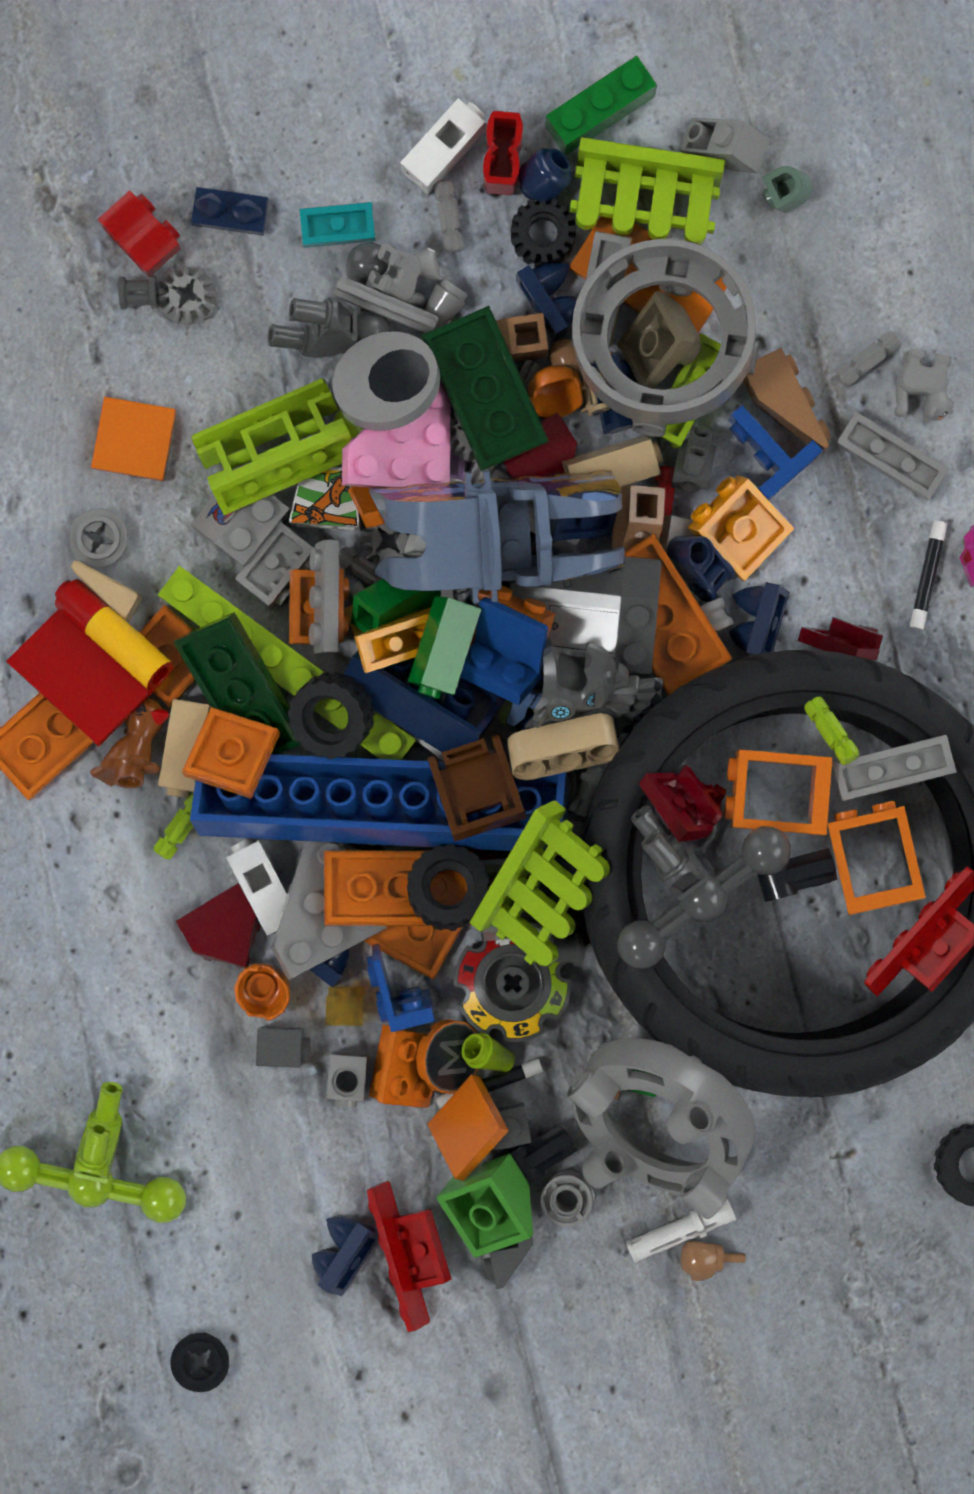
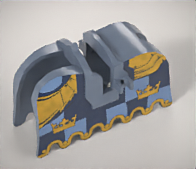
M486 470L483 471L484 480L471 483V472H464L465 482H447L442 485L415 484L404 488H369V494L388 529L399 533L420 536L426 545L423 554L420 556L387 557L377 567H374L375 574L395 588L418 591L471 588L472 602L474 604L479 603L478 592L482 588L484 591L491 590L490 600L498 602L497 590L501 589V581L515 580L520 586L551 585L554 581L598 574L625 565L624 547L598 550L590 554L566 552L560 553L558 556H552L551 551L552 537L549 519L601 516L616 513L622 509L621 487L612 475L611 470L594 471L583 475L563 473L552 477L524 476L514 480L490 479V472ZM528 500H534L537 555H531Z

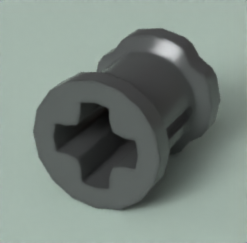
M150 276L148 280H127L126 277H119L118 296L121 310H127L128 306L150 305L152 309L158 308L159 293L156 276ZM132 291H146V294H134V295H132L131 292H132Z
M575 933L573 937L565 938L551 936L549 940L558 949V958L553 963H573L574 966H582L585 944L581 933Z

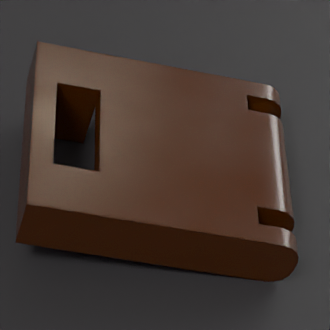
M499 734L492 736V744L496 750L495 753L489 754L485 740L481 739L441 752L446 769L439 771V763L435 756L427 758L455 842L526 819V814ZM502 804L504 811L468 823L466 816Z

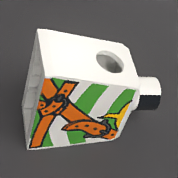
M340 465L298 483L289 519L292 527L361 531L360 514L348 492L351 486H342V467Z

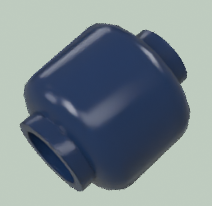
M541 148L536 150L519 169L518 180L521 192L526 198L534 199V201L538 202L546 200V203L552 201V198L556 199L569 186L572 180L571 163L566 155L557 149Z

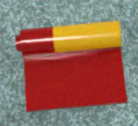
M80 579L67 580L55 592V607L57 611L6 662L99 747L165 681L173 669V662Z

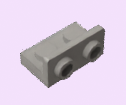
M280 522L236 576L235 580L263 601L269 608L273 609L276 604L282 607L290 598V570H311L310 553L314 548Z

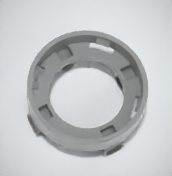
M655 239L630 245L603 261L589 276L579 293L573 313L572 347L575 348L581 374L592 392L605 405L615 412L632 419V429L638 434L661 437L665 435L667 424L687 422L710 413L735 393L747 374H754L759 342H755L756 316L750 292L738 272L724 258L701 245L676 239ZM632 263L637 271L619 280L609 290L603 285V281L609 276L613 278L619 272L628 268L629 264ZM724 277L722 282L730 290L733 297L738 293L742 298V305L735 310L726 294L714 283ZM659 285L661 291L674 296H688L694 291L701 295L716 312L722 330L720 350L709 370L694 382L675 389H652L630 380L614 363L608 349L611 319L625 299L643 288ZM595 363V364H596V367H597V369H598V371L596 370V368H595L594 366H591V365H593V364Z
M625 1038L604 1044L593 1054L584 1071L571 1085L566 1095L572 1101L573 1112L579 1127L594 1146L582 1167L584 1178L591 1186L603 1188L628 1174L654 1188L680 1194V1197L705 1219H710L723 1207L728 1198L727 1191L738 1177L755 1144L756 1127L752 1113L736 1088L722 1074L702 1064L698 1057L694 1055L688 1056L672 1045L642 1038ZM632 1069L641 1070L645 1072L632 1071ZM621 1090H641L661 1096L676 1104L667 1120L668 1131L672 1138L678 1143L688 1144L705 1135L709 1144V1157L701 1163H694L661 1153L631 1135L614 1119L607 1108L617 1092ZM728 1139L733 1140L737 1151V1156L735 1157L728 1156Z

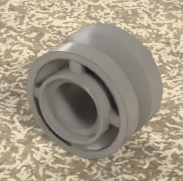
M559 1171L549 1178L542 1191V1210L546 1217L556 1225L563 1227L578 1225L590 1214L595 1199L594 1188L585 1180L584 1175L578 1171ZM563 1190L572 1191L577 1196L578 1202L573 1206H566L560 1202L558 1193Z

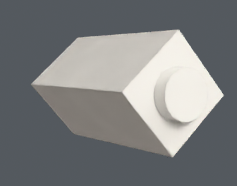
M458 98L400 162L401 172L429 195L434 190V185L443 180L486 132V123L483 120L485 115L473 103L468 102L466 105Z
M248 838L232 846L231 849L234 854L226 857L266 935L269 936L278 930L288 890L263 842L258 840L253 843L251 838Z

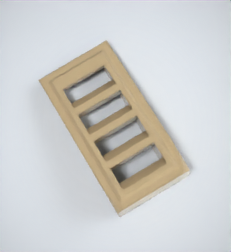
M78 560L73 561L70 566L73 572L117 614L130 622L143 599L142 595Z

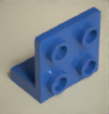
M483 597L479 602L481 612L477 622L475 642L468 650L460 677L519 706L541 680L548 626L499 602H492L488 597Z
M379 943L372 945V956L367 957V970L372 988L377 986L380 988V991L376 992L378 1000L376 1003L381 1022L388 1021L391 1032L434 1022L433 1002L429 989L421 990L420 987H412L402 990L399 993L400 996L393 998Z

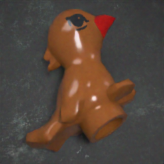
M147 698L125 720L126 729L124 734L127 735L111 747L101 765L93 767L90 770V774L111 787L116 784L119 787L130 789L141 787L144 784V774L157 775L161 771V767L157 763L151 762V744L153 738L163 727L164 722L170 717L168 711L164 710L156 700Z

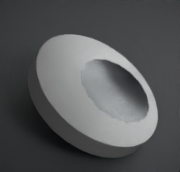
M381 332L360 340L345 352L335 368L332 389L341 412L353 424L375 431L392 430L413 422L428 410L435 400L440 387V370L433 352L421 339L403 332Z

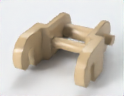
M583 379L582 392L585 408L581 410V413H588V416H594L593 413L610 410V407L604 403L598 404L597 396Z

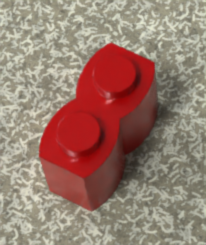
M493 111L488 119L486 129L487 152L483 162V182L487 194L512 196L517 189L520 167L519 154L523 138V124L519 113Z
M129 190L97 220L106 233L149 278L181 249L177 242L180 234L167 220L161 224L153 216L152 213L156 209L142 193L136 197Z

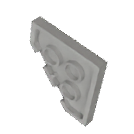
M312 842L300 849L296 870L282 909L283 914L271 946L288 980L387 928L386 926H324V851H346L342 843Z

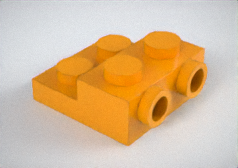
M737 475L735 478L732 476L727 477L717 486L716 492L719 495L710 504L703 503L691 514L693 522L688 528L695 536L708 538L721 556L732 565L735 575L740 580L746 581L794 530V527L748 478Z

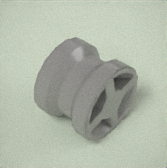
M723 597L700 606L716 633L734 625L732 618L727 616L724 611L726 604Z

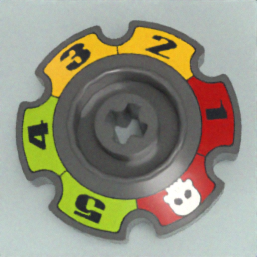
M482 932V946L473 948L467 945L460 955L455 969L454 986L461 987L466 992L465 998L458 1002L462 1014L480 1033L488 1034L490 1030L495 1028L501 1030L503 1034L502 1040L505 1042L526 1041L542 1035L545 1032L542 1025L544 1019L552 1017L555 1020H559L568 1005L572 981L570 978H564L560 975V968L567 963H552L551 966H541L536 962L530 965L524 960L527 954L510 939L484 941ZM509 973L513 977L517 974L521 975L522 979L519 981V984L522 988L516 992L514 989L506 991L503 988L506 984L504 978L506 974Z

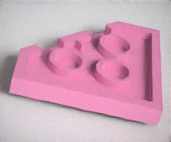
M440 381V387L432 405L418 419L392 430L375 431L363 429L342 448V486L404 488L415 484L442 485L450 482V400L442 382Z

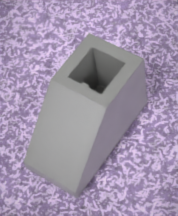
M692 117L680 151L686 154L725 159L724 168L730 171L759 173L771 139L745 121Z

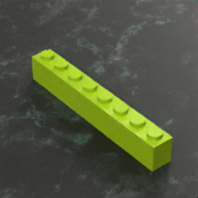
M180 565L158 593L160 598L200 627L235 612L274 681L293 696L311 678L325 673ZM330 698L323 699L317 703L315 707L317 714L340 731L347 726L348 713L343 704ZM375 711L373 728L360 745L378 759L405 760L417 741Z

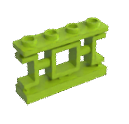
M324 378L191 436L197 454L205 469L218 463L222 464L224 470L208 476L207 479L223 515L342 464V448L352 438L343 418L325 425L322 419L338 411ZM289 433L290 441L261 454L257 453L255 447Z

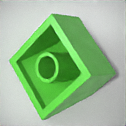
M510 1153L478 1165L464 1181L455 1179L453 1176L436 1196V1199L474 1258L530 1239L533 1235L529 1183Z

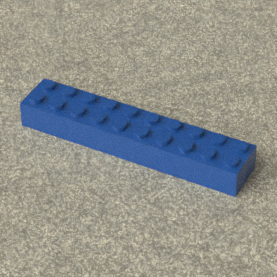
M271 754L252 799L195 780L190 821L199 836L435 847L438 845L442 847L447 846V844H454L455 847L461 848L462 846L467 849L511 851L535 809L556 800L566 809L560 822L562 823L567 820L570 780L568 772L533 780H519L513 776L526 819L455 842L428 761L342 757L327 759V757L320 758L318 756ZM438 762L439 771L446 769L445 762ZM501 804L466 817L469 823L502 812L504 809ZM546 844L545 847L543 848V851H545L546 848L548 847L547 844Z

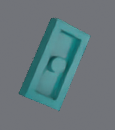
M372 202L299 209L303 248L376 241Z

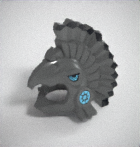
M548 637L543 654L544 682L542 689L535 687L532 689V691L542 695L534 709V717L527 722L525 729L539 728L548 724L602 713L608 714L614 719L618 739L621 733H630L634 723L642 719V714L648 713L652 709V705H657L661 701L662 691L660 689L663 685V679H640L638 676H629L626 666L620 663L616 665L611 654L597 644L587 642V653L583 654L570 649L555 647Z

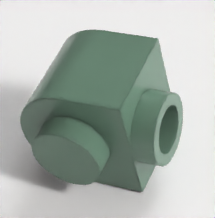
M781 166L762 177L767 187L764 190L765 198L773 209L788 213L804 204L811 195L812 182L809 176L791 166Z

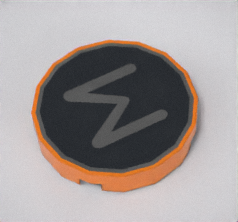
M445 1019L430 1027L432 1030L428 1036L424 1035L418 1046L416 1063L420 1078L425 1080L429 1088L438 1092L452 1094L461 1087L471 1074L476 1075L478 1069L471 1068L462 1057L464 1041L468 1036L477 1033L466 1022Z

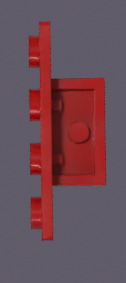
M967 866L961 873L956 872L945 884V891L935 902L930 901L923 907L918 916L919 920L910 930H904L897 936L892 946L893 949L884 959H879L872 964L867 972L864 984L874 995L879 996L902 969L906 970L929 991L933 992L974 946V924L956 910L974 890V871Z
M385 1181L367 1189L368 1207L374 1215L379 1233V1245L384 1251L388 1263L389 1279L397 1294L400 1317L405 1322L407 1331L413 1332L430 1323L421 1288L444 1284L452 1279L431 1208L400 1215L390 1181Z

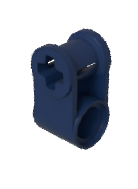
M676 536L667 546L666 553L678 573L686 581L690 590L705 602L714 601L717 597L716 592L724 582L731 580L735 576V570L732 565L721 556L712 542L706 537Z

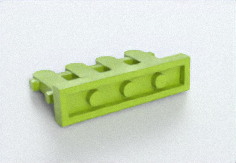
M581 137L575 178L582 179L578 201L571 200L569 212L576 213V224L583 230L593 229L597 224L598 216L613 218L612 229L621 236L630 234L633 230L634 222L648 224V235L653 240L666 239L669 236L670 228L684 230L685 241L702 245L707 233L714 234L716 222L709 221L711 200L719 199V187L724 172L725 159ZM603 182L617 184L614 206L600 204ZM639 188L653 190L650 212L636 210ZM675 194L689 196L686 217L672 215Z
M556 800L535 809L469 922L480 932L495 926L498 929L496 936L502 941L509 938L527 954L524 960L530 965L537 962L541 966H548L557 960L558 949L549 939L552 935L557 938H565L574 932V919L566 911L569 906L575 910H582L589 906L592 902V893L583 884L586 878L593 882H598L606 878L610 872L608 862L601 856L603 849L597 844L591 847L571 831L574 825L568 820L560 822L566 809ZM547 844L548 847L546 848L545 851H543V848H544L545 845ZM557 853L577 869L574 876L554 860ZM529 872H530L531 875H530L529 879L527 880L526 877L528 876V874H529ZM540 882L560 898L557 904L537 888ZM524 910L543 926L540 932L521 916Z

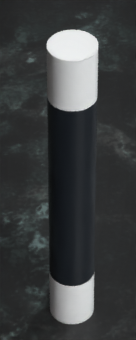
M934 520L932 524L910 628L924 630L947 523Z
M539 1058L513 1067L507 1072H500L484 1078L482 1081L488 1092H492L542 1073L543 1069ZM445 1093L435 1097L439 1109L445 1105L454 1093Z

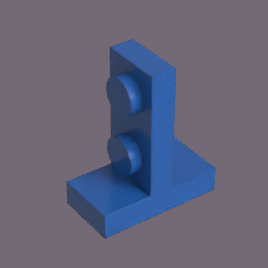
M743 405L734 411L728 420L732 424L729 429L736 439L742 444L747 441L756 451L754 457L765 470L769 471L772 468L775 472L771 478L758 488L768 500L785 487L823 451L812 440L791 459Z

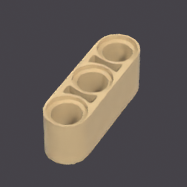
M602 713L548 724L539 728L522 730L508 738L512 775L519 780H533L611 762L614 755L619 751L614 719L612 716Z

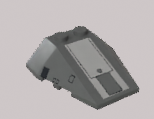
M625 557V565L623 567L598 574L554 581L551 585L520 586L516 582L510 584V589L513 591L512 595L523 600L525 598L539 600L546 604L545 609L556 613L548 636L555 647L586 654V643H594L605 648L614 658L616 665L620 663L626 666L629 676H638L640 679L651 678L662 560Z

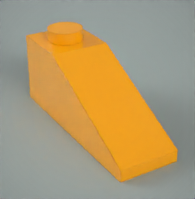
M431 607L408 614L355 636L364 673L416 657Z

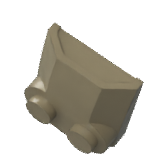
M656 291L617 343V347L621 349L638 384L654 389L677 364L688 365L692 363L700 352L701 343L700 337L684 307L679 305L668 294Z

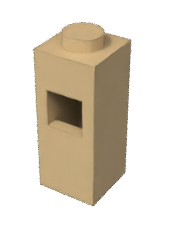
M642 435L563 461L562 465L565 473L579 475L590 474L594 471L611 470L612 475L618 481L620 487L661 474L658 464L662 463L663 459L657 442L652 443L650 438Z
M177 699L172 701L158 786L167 788L166 795L188 799L189 792H194L195 780L184 777L182 770L211 708L210 705Z

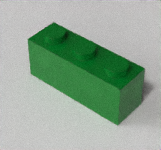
M636 55L546 115L545 127L562 153L568 155L579 148L581 137L594 138L653 99L656 94L657 84Z

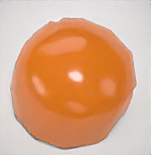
M561 365L547 366L534 374L527 387V393L538 417L543 419L549 418L556 412H558L561 418L570 415L583 403L581 380L576 371H573L570 367Z
M256 963L247 966L240 972L234 986L236 1002L249 1017L264 1018L266 1021L273 1020L284 1013L291 997L290 982L285 973L271 964Z

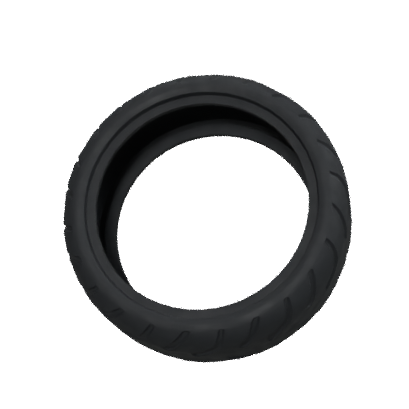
M785 650L757 654L710 670L676 689L655 705L620 744L619 751L614 755L611 762L608 763L596 787L585 819L582 840L591 847L597 844L603 849L601 856L608 862L610 867L609 875L598 882H593L586 878L583 883L592 893V902L583 909L587 934L596 959L607 981L625 1008L656 1041L672 1045L688 1056L694 1055L698 1057L702 1064L722 1074L733 1086L786 1097H829L859 1092L887 1083L922 1066L952 1045L974 1022V946L933 992L929 991L914 978L892 1000L856 1021L821 1031L790 1033L754 1028L735 1022L715 1012L685 986L664 956L657 965L648 969L633 968L621 959L617 951V941L620 932L626 924L636 920L648 921L641 878L643 852L641 843L645 837L631 821L632 815L643 806L648 805L652 811L655 808L639 785L643 777L647 773H674L685 759L703 742L731 726L770 715H807L805 704L815 697H822L829 706L828 709L830 712H833L838 721L853 725L870 733L891 748L947 735L957 772L923 782L931 792L947 829L952 852L953 874L956 872L961 873L967 866L974 871L973 724L944 698L901 671L874 660L829 651ZM974 890L956 909L973 924Z

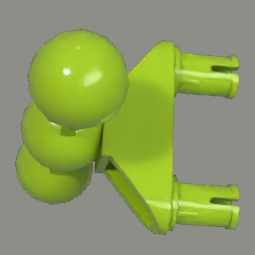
M104 1082L101 1085L97 1108L89 1114L76 1154L73 1170L40 1163V1158L36 1153L25 1146H11L0 1154V1185L11 1192H24L35 1184L68 1190L69 1196L73 1201L85 1208H96L104 1204L108 1199L141 1206V1210L146 1217L156 1223H169L177 1219L186 1206L184 1188L178 1181L170 1177H156L148 1181L146 1185L113 1178L111 1169L122 1127V1117L118 1111L123 1090L122 1086L115 1082Z

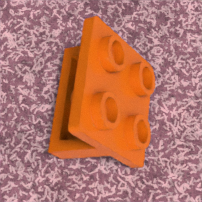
M339 568L338 644L343 642L344 636H347L349 630L348 615L344 614V600L349 595V580L347 577H344V568ZM290 570L289 644L311 645L309 629L311 623H314L315 608L310 607L309 595L311 587L315 586V571Z
M383 1024L368 1097L375 1098L377 1102L382 1104L422 1108L430 1106L434 1090L429 1088L425 1080L420 1078L416 1063L419 1043L424 1035L428 1036L429 1033L408 1029L391 1032L390 1026Z

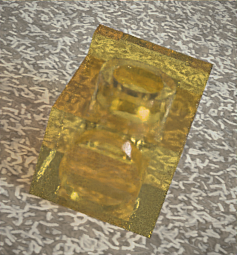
M329 986L328 995H326L325 1025L363 1026L365 1024V987L332 988Z

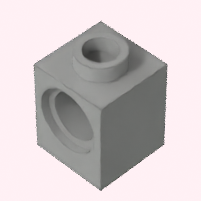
M336 1052L330 1054L327 1099L335 1100V1106L355 1108L357 1107V1101L364 1102L369 1055ZM346 1070L353 1072L358 1079L357 1087L353 1090L342 1089L337 1081L340 1072Z

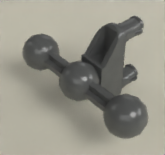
M366 242L355 246L350 251L346 262V269L351 280L366 286L371 271H376L380 275L386 272L388 263L378 258L381 245ZM328 297L323 302L293 298L289 305V321L305 322L306 324L302 325L301 328L271 324L268 330L267 343L269 347L296 349L304 357L322 358L345 353L355 343L368 336L381 332H392L386 318L361 307H358L357 314V309H353L342 298Z
M648 805L637 810L632 815L631 821L645 837L641 846L652 859L661 882L679 899V902L653 922L636 920L626 924L620 932L617 941V951L621 959L631 967L638 969H648L657 965L664 956L666 940L693 920L710 922L718 919L726 910L728 894L755 873L773 875L782 871L788 864L791 855V844L787 836L774 827L761 826L751 830L743 841L742 855L717 874L712 875L706 873L704 866L686 841L678 842L671 830L666 828Z

